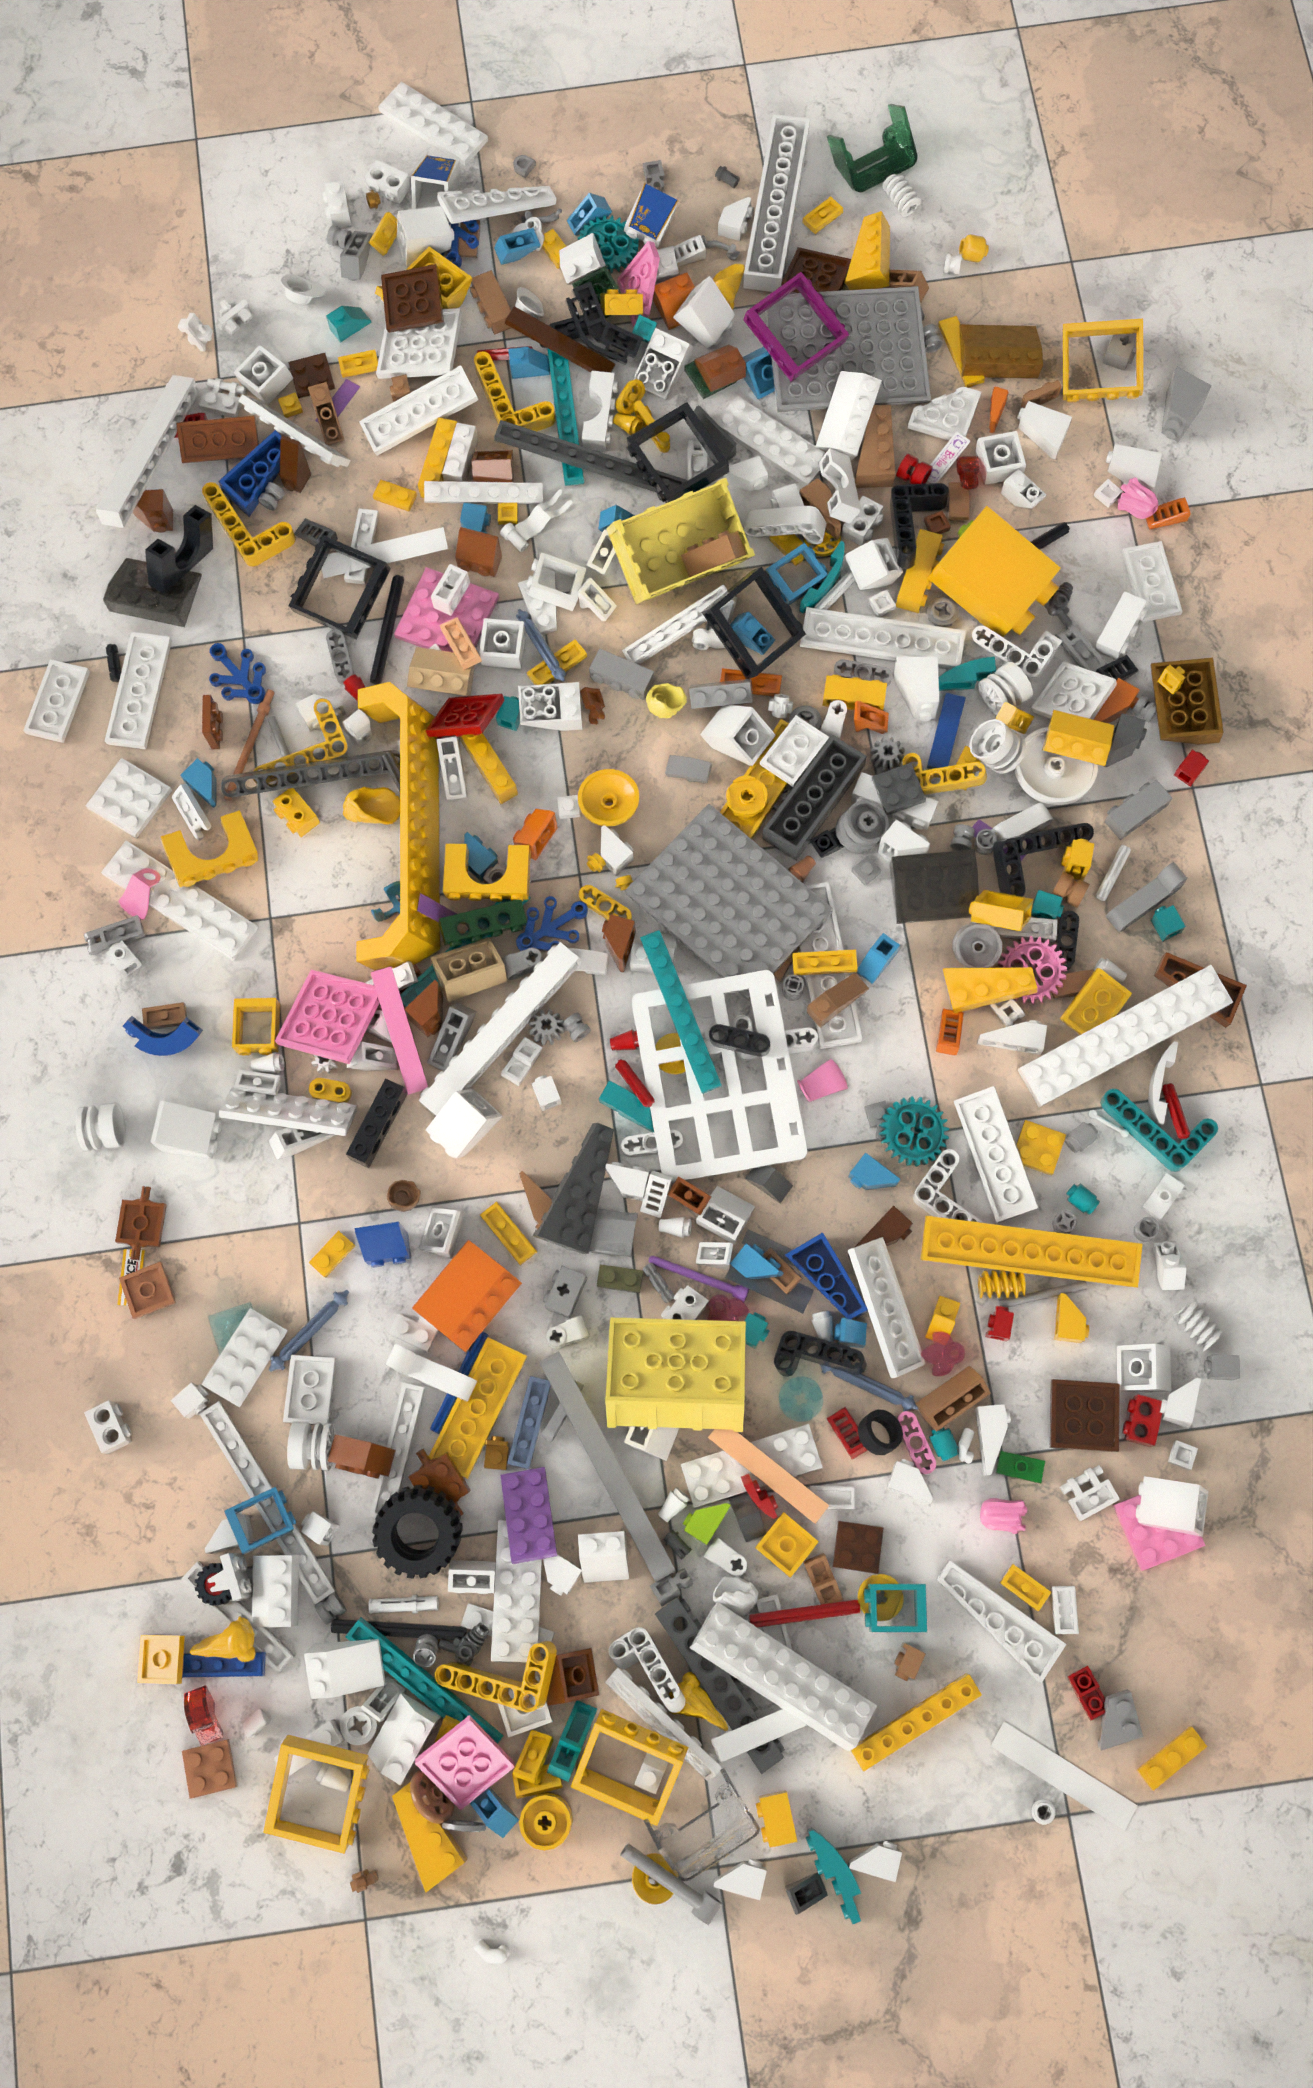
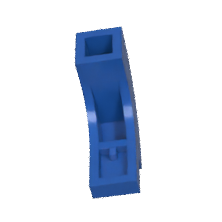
M133 1016L122 1026L129 1036L139 1039L135 1044L136 1048L157 1056L173 1055L185 1050L203 1031L187 1017L174 1031L169 1033L153 1032Z

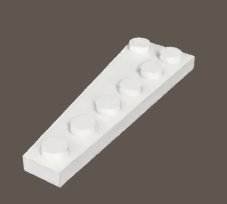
M550 186L509 188L508 191L504 192L498 189H490V192L480 193V190H472V193L462 194L461 191L438 192L437 199L451 224L556 205L557 198Z
M949 1561L937 1581L1038 1682L1042 1683L1066 1644L952 1561Z

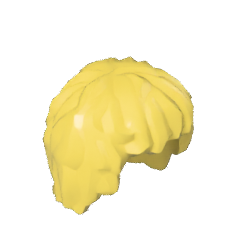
M665 683L654 685L647 694L646 702L652 714L659 718L667 719L676 715L687 702V697L682 687Z

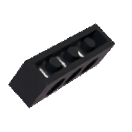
M385 1078L346 1153L350 1160L370 1168L408 1094L405 1087Z

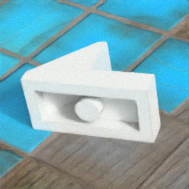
M591 577L587 579L578 591L580 607L582 609L589 607L601 621H606L617 607Z
M647 1753L634 1785L656 1795L668 1762Z

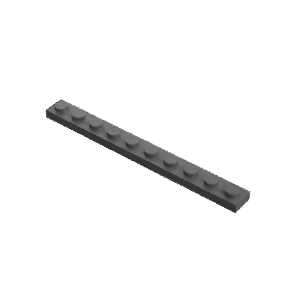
M500 420L494 441L658 493L655 487L651 488L647 481L648 476L645 472L641 473L636 463ZM656 470L669 491L687 482L686 479Z

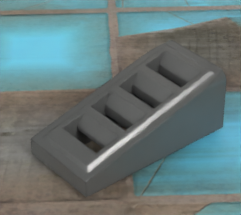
M306 518L294 533L295 536L314 547L316 544H319L323 535L336 541L338 539L335 531ZM306 526H309L307 531L305 533H302ZM314 529L315 531L309 536L310 532Z

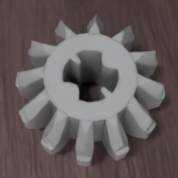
M883 737L881 742L876 741L874 743V747L870 751L872 754L870 760L875 762V769L881 766L882 772H885L886 768L892 770L894 767L901 766L905 749L900 747V741L894 743L893 737L889 741Z
M551 1009L548 1010L547 1014L540 1010L541 1016L539 1017L534 1014L533 1019L535 1021L529 1022V1026L532 1027L529 1031L530 1035H535V1042L541 1040L542 1045H545L547 1040H549L550 1044L553 1045V1039L561 1040L560 1034L565 1033V1029L561 1027L564 1020L559 1019V1013L553 1015ZM547 1024L548 1027V1024H550L551 1029L547 1030L546 1028L544 1030L543 1026Z

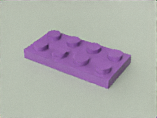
M545 1467L500 1475L512 1564L556 1557L557 1548Z

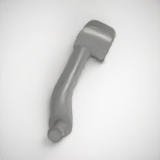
M559 208L556 213L554 212L549 216L537 218L541 223L555 221L559 219L562 209ZM526 211L525 217H521L522 223H525L527 219L532 217L530 211Z
M704 235L701 236L705 248L718 247L727 250L726 255L731 260H736L740 254L739 251L735 250V244L729 246L717 240L707 241Z

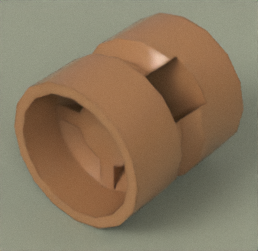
M1063 871L1052 894L1063 897L1062 900L1066 899L1067 904L1078 908L1090 884L1081 879L1075 881L1074 876Z

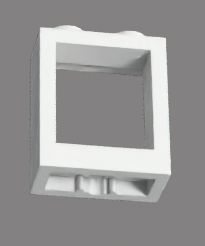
M541 552L538 559L534 558L531 567L534 574L533 576L529 575L526 587L529 588L527 595L573 611L578 600V591L581 589L586 568ZM542 567L573 577L569 594L538 584Z

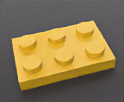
M1096 968L1063 1013L1060 1020L1082 1035L1115 1017L1132 993L1102 969Z

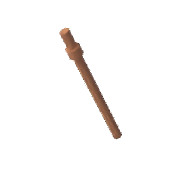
M267 689L262 703H259L257 708L258 714L233 775L243 773L264 718L270 712V704L275 694L270 689ZM230 782L227 790L232 791L236 789V784ZM224 795V799L231 801L233 798Z

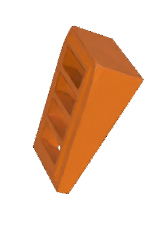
M996 386L991 396L990 433H994L1009 393L1008 390Z
M1179 498L1159 505L1154 513L1158 521L1155 522L1153 515L1146 518L1149 530L1188 521L1191 513L1186 498Z
M943 1008L936 1052L957 1055L960 1047L964 1012L954 1013L953 1010ZM946 1018L955 1019L958 1022L947 1021ZM945 1026H946V1027L956 1028V1030H954V1029H949V1028H945ZM944 1035L955 1036V1038L946 1037Z

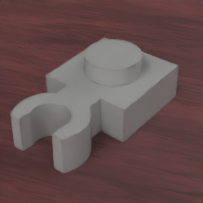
M661 160L643 163L646 184L650 183V186L653 188L660 187L661 192H664L663 181L665 180Z
M886 1101L864 1107L870 1128L877 1127L876 1139L878 1141L882 1139L879 1133L885 1130V1128L879 1126L880 1123L886 1122L882 1116L884 1114L889 1115L886 1110L888 1108Z
M685 1568L679 1570L673 1578L668 1575L650 1585L661 1606L680 1596L679 1590L681 1588H689L693 1585L691 1577H687L688 1573Z

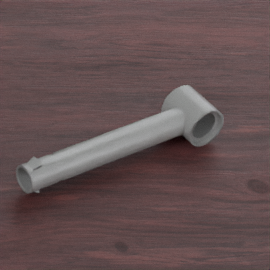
M627 1843L623 1848L620 1856L692 1906V1914L707 1925L711 1923L722 1905L716 1897L707 1891H704L702 1895L631 1844Z

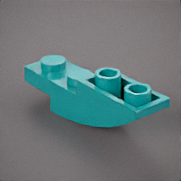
M809 1828V1836H806L810 1851H816L818 1859L814 1860L819 1875L824 1874L826 1880L835 1876L836 1880L831 1882L836 1895L841 1894L844 1904L840 1906L845 1920L850 1918L852 1925L861 1922L853 1897L861 1894V1891L851 1870L835 1847L815 1829Z

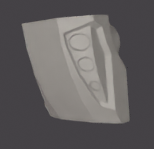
M598 1209L589 1252L631 1257L638 1213Z

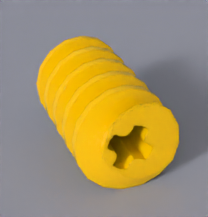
M983 1270L981 1277L980 1275L978 1277L980 1298L983 1297L984 1292H987L988 1298L992 1297L993 1292L996 1293L997 1298H1000L1002 1292L1005 1293L1006 1298H1009L1011 1292L1014 1293L1015 1298H1018L1019 1292H1022L1025 1297L1026 1283L1024 1273L1017 1272L1015 1275L1014 1272L1009 1271L1008 1275H1006V1272L1001 1270L998 1276L997 1272L992 1270L989 1276L988 1272Z

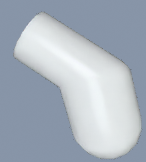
M964 1428L958 1442V1458L961 1462L964 1461L967 1464H970L974 1457V1453L968 1451L974 1436V1431L969 1428Z

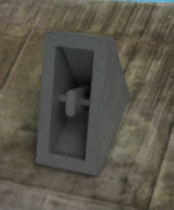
M770 1166L753 1168L745 1178V1180L780 1204L793 1187L777 1169Z
M747 1492L729 1499L746 1542L766 1534L758 1508Z
M818 1872L785 1886L795 1915L800 1914L828 1896Z

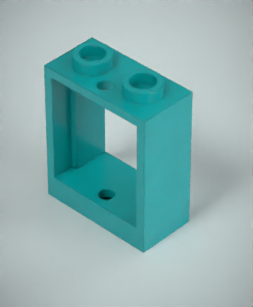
M868 1584V1589H864V1602L868 1603L869 1613H865V1627H869V1632H927L926 1584ZM876 1590H914L915 1626H877Z

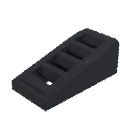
M1125 655L1098 668L1096 673L1108 677L1112 676L1117 681L1118 678L1125 680L1139 670L1128 655Z

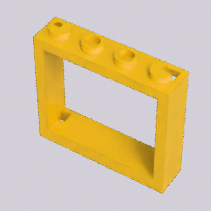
M1143 318L1063 324V400L1078 402L1079 399L1097 401L1099 398L1116 400L1119 397L1127 396L1128 399H1135L1142 396ZM1136 333V386L1069 390V338Z
M601 1709L571 1787L657 1826L689 1747L637 1725L635 1722L628 1721L614 1713ZM600 1732L674 1764L660 1800H656L586 1768Z
M287 1735L280 1747L263 1833L345 1854L348 1846H353L357 1833L353 1828L354 1823H358L361 1814L358 1804L359 1801L362 1802L366 1787L362 1785L363 1780L367 1779L370 1770L367 1765L369 1755ZM293 1755L355 1770L341 1835L280 1820Z

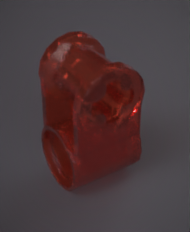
M978 456L957 457V474L959 475L961 486L964 489L977 488L979 485L977 474L980 471Z

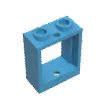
M805 543L765 570L769 574L771 582L779 589L781 597L788 605L804 596L810 587L815 588L823 583L828 575L825 565L818 562L814 550ZM802 554L817 574V577L793 593L777 570Z
M276 1487L224 1511L242 1555L294 1531L293 1525L296 1524V1521L291 1511L286 1512L283 1504L287 1503L282 1490L278 1492ZM273 1497L286 1527L249 1544L236 1514Z

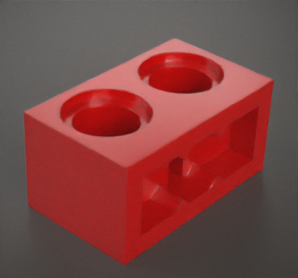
M1139 1394L1129 1400L1127 1412H1130L1129 1420L1124 1422L1122 1433L1125 1434L1124 1440L1147 1447L1156 1445L1162 1413H1160L1162 1401ZM1142 1403L1149 1407L1148 1415H1143L1140 1412V1405ZM1137 1425L1143 1427L1145 1431L1143 1437L1136 1435L1135 1427Z

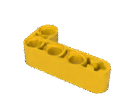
M909 753L903 758V765L918 762L917 766L914 767V771L924 795L983 785L987 780L985 767L980 762L924 770L918 754ZM979 771V776L975 777V772ZM955 774L962 775L957 781L951 780ZM941 778L939 783H931L932 779Z

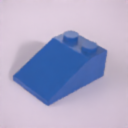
M400 1222L355 1228V1234L364 1261L371 1265V1267H382L386 1262L402 1264L406 1262V1259H411L409 1235Z

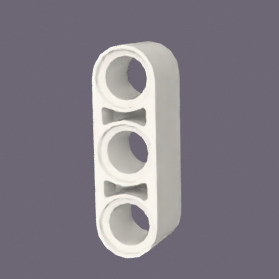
M1040 802L997 824L992 831L995 832L997 840L1037 832L1051 824L1054 819L1045 805Z

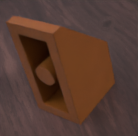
M679 1176L667 1194L698 1215L702 1214L712 1197Z

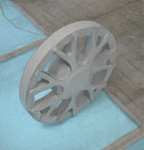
M448 1820L442 1823V1827L446 1830L461 1832H480L486 1830L485 1823L476 1821Z

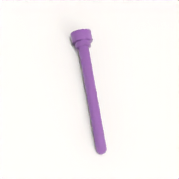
M656 1256L649 1257V1263H653L655 1266L733 1294L732 1297H735L736 1301L745 1303L749 1289L737 1284L734 1286Z

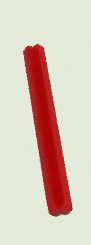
M858 1600L750 1614L749 1623L759 1628L860 1613V1603H858Z

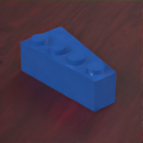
M276 430L219 480L222 492L248 517L251 516L259 504L258 498L261 493L265 492L268 482L273 483L280 472L282 436Z
M824 1233L785 1254L794 1266L845 1318L855 1320L868 1312L864 1301Z

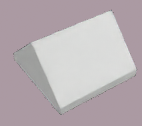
M432 1208L419 1249L452 1258L464 1220L462 1213L458 1210Z

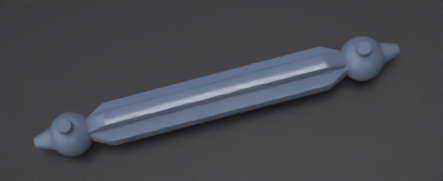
M518 609L516 618L524 622L526 633L548 668L552 671L554 678L564 682L566 672L560 668L558 660L531 620V616L526 611Z
M348 1290L338 1293L335 1291L333 1293L334 1300L328 1302L282 1348L279 1356L274 1357L272 1355L270 1357V1372L276 1369L284 1370V1361L291 1359V1355H295L337 1312L339 1305L346 1306L348 1304Z
M820 1365L822 1373L826 1374V1372L831 1371L834 1376L895 1405H902L904 1412L912 1409L918 1410L913 1395L904 1397L901 1392L863 1374L854 1375Z

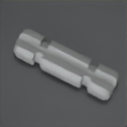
M654 1264L646 1265L643 1268L644 1273L647 1277H650L649 1280L657 1292L661 1293L663 1301L669 1303L674 1299L671 1289L668 1290V1285L660 1273L656 1272L657 1269Z

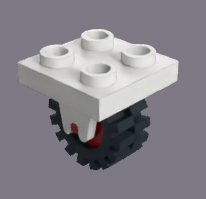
M227 1553L220 1556L222 1563H211L209 1566L203 1567V1571L197 1574L199 1576L198 1579H195L197 1587L194 1588L199 1593L197 1597L202 1599V1602L205 1604L208 1603L215 1606L227 1604L229 1600L245 1601L252 1598L253 1583L250 1578H247L245 1571L247 1563L244 1556L241 1557L240 1553Z

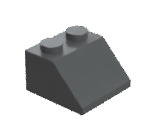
M1121 714L1113 731L1111 748L1104 767H1109L1132 756L1135 748H1140L1147 729L1144 728L1146 720Z

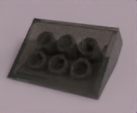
M126 558L109 581L103 602L110 612L185 627L202 574L189 571L164 594L148 585L145 561Z
M975 849L891 857L889 867L897 924L970 918L972 914H969L970 904L979 896Z

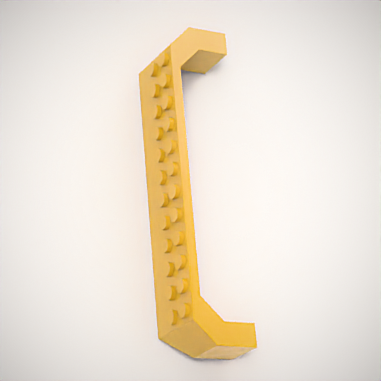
M391 682L358 689V709L378 723L400 719V914L382 937L356 941V962L374 971L390 966L394 969L406 962H411L414 965L440 950L439 923L417 911L420 893L440 904L439 752L437 737H428L426 733L427 727L435 716Z

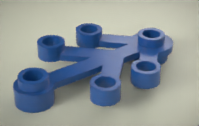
M476 220L462 222L471 233L479 229V224ZM459 223L451 224V228L454 231V240H452L450 252L445 258L460 268L462 258L459 255V237L466 241L471 249L478 247L479 240L475 235H470L461 229Z
M221 643L213 644L210 647L212 658L215 661H221L233 676L213 673L209 677L211 685L214 687H219L221 684L242 685L246 690L224 687L221 691L223 698L227 701L232 700L234 697L247 698L251 704L261 703L266 694L261 686L262 676L266 673L264 664L260 662L254 664L253 671L255 674L253 684H251L248 680L250 662L254 659L252 651L250 649L242 650L241 670H239L227 657L225 646ZM246 654H250L248 658L244 657ZM259 667L263 668L261 671H256ZM219 678L217 682H213V679ZM226 692H231L230 695L225 696ZM255 693H259L258 696L253 697Z
M553 896L546 897L544 900L545 911L541 929L534 932L535 921L539 918V911L535 907L529 908L527 910L528 920L525 932L521 933L516 940L518 949L523 951L533 947L549 951L553 945L560 943L559 941H552L551 943L539 941L545 936L567 940L572 944L579 941L578 931L570 930L567 932L557 930V928L573 918L584 919L588 914L587 905L582 901H577L573 903L571 910L551 922L557 901ZM552 900L554 901V905L548 906L547 902ZM581 906L583 907V910L581 912H577L575 910L576 907ZM535 911L537 915L531 917L529 916L530 912ZM571 934H576L577 938L572 940L569 938V936ZM529 939L530 943L528 945L523 944V940Z

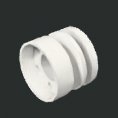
M1012 662L1005 663L996 670L995 674L988 675L987 678H984L978 684L983 701L996 715L1005 702L1016 707V705L1023 704L1033 696L1032 686L1027 676Z
M997 719L988 720L981 724L975 730L970 741V751L973 756L982 763H985L992 771L999 774L1008 773L1015 769L1023 759L1026 750L1025 741L1021 736Z
M118 1103L102 1104L99 1110L94 1105L88 1108L84 1106L77 1109L76 1132L83 1151L100 1150L102 1145L107 1149L119 1148L124 1145L126 1134L125 1121L122 1109Z
M294 1421L292 1423L287 1447L289 1469L306 1470L310 1460L313 1470H318L320 1465L322 1470L329 1471L331 1469L332 1462H328V1457L335 1436L333 1423H325L323 1427L322 1423L317 1422L313 1432L309 1422Z

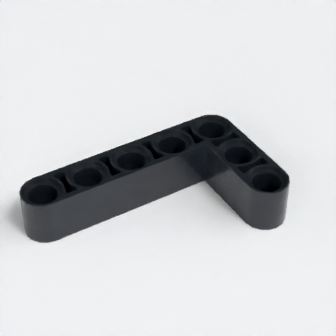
M943 483L896 485L891 489L890 511L896 559L899 567L909 569L915 565L917 546L912 512L945 509L949 490L947 485Z
M1078 823L997 840L993 845L992 851L1000 893L1012 895L1010 888L1013 885L1015 888L1013 895L1024 896L1026 887L1020 859L1021 855L1068 846L1072 844L1073 840L1077 839L1089 841L1094 835L1093 827L1088 823ZM1080 828L1083 831L1082 837L1079 835ZM1061 832L1064 834L1063 841L1060 838ZM1042 836H1044V838H1045V844H1044V845H1043L1042 842H1041ZM1023 840L1026 841V848H1025V849H1024L1023 846H1022ZM1004 844L1008 847L1007 853L1003 850ZM1008 865L1011 866L1010 874L1007 872Z

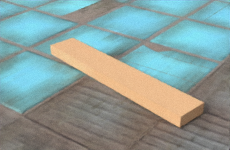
M714 1429L709 1435L708 1439L814 1524L817 1523L829 1507L826 1502L738 1432H734L732 1429Z

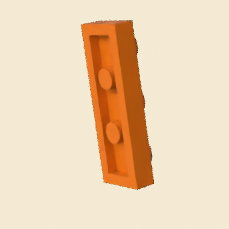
M722 668L720 682L746 679L741 670ZM760 673L756 677L750 678L752 679L753 694L772 697L775 694H780L782 675Z

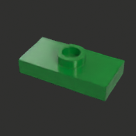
M1000 1451L996 1474L1041 1484L1045 1461Z

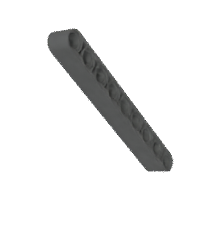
M388 750L228 775L222 779L221 790L227 797H238L390 773L382 755L391 751L394 756L400 758V752ZM376 759L379 761V766L371 768L368 766L369 762ZM356 762L359 764V769L357 771H350L348 769L349 764ZM330 766H337L339 771L337 774L331 775L328 773V768ZM310 769H316L319 772L315 778L309 777L307 773ZM290 772L298 774V778L295 781L287 779V775ZM274 775L278 780L275 784H269L266 782L267 777ZM248 779H255L257 785L255 787H248L245 782ZM233 782L237 787L229 791L225 788V784Z

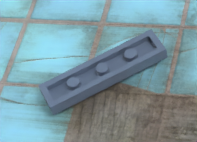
M533 1376L529 1377L507 1462L509 1465L530 1470L551 1388L548 1380Z

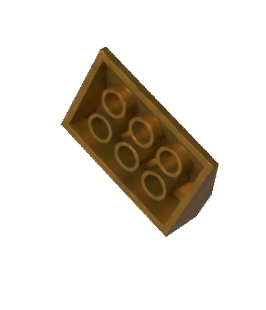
M959 325L961 377L984 375V377L1038 379L1043 367V352L1036 326Z
M1213 657L1151 663L1160 740L1198 745L1220 743L1224 731ZM1169 665L1175 669L1180 666L1185 670L1183 674L1185 679L1174 694L1157 682L1164 669Z

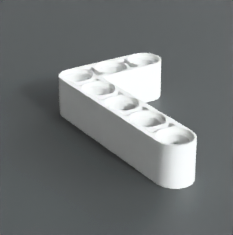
M952 1149L944 1150L916 1188L913 1195L914 1202L934 1217L955 1219L956 1216H962L965 1221L984 1223L939 1192L959 1163V1155L956 1151ZM943 1157H951L954 1164L946 1165ZM931 1175H940L942 1181L939 1183L933 1182ZM926 1191L929 1194V1199L922 1200L918 1192ZM937 1204H945L947 1206V1212H939L937 1210Z

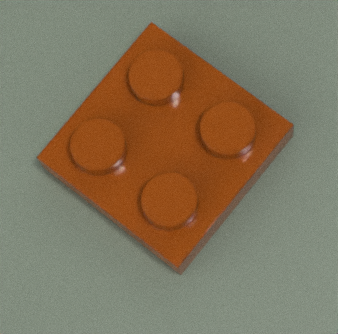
M203 695L202 733L211 749H220V741H223V733L220 729V723H223V713L219 711L218 703L214 702L211 695Z

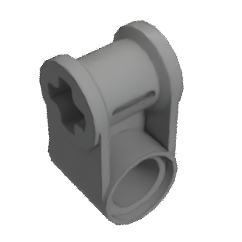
M533 947L502 958L509 980L518 979L534 972L535 965L539 961H544L540 951ZM535 956L536 961L532 963L531 957Z

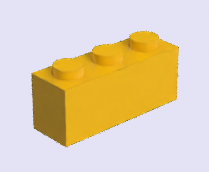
M827 675L822 706L829 707L833 701L841 700L846 704L848 710H855V702L860 701L883 711L887 683H883L880 680H862L858 677L844 678L840 675Z

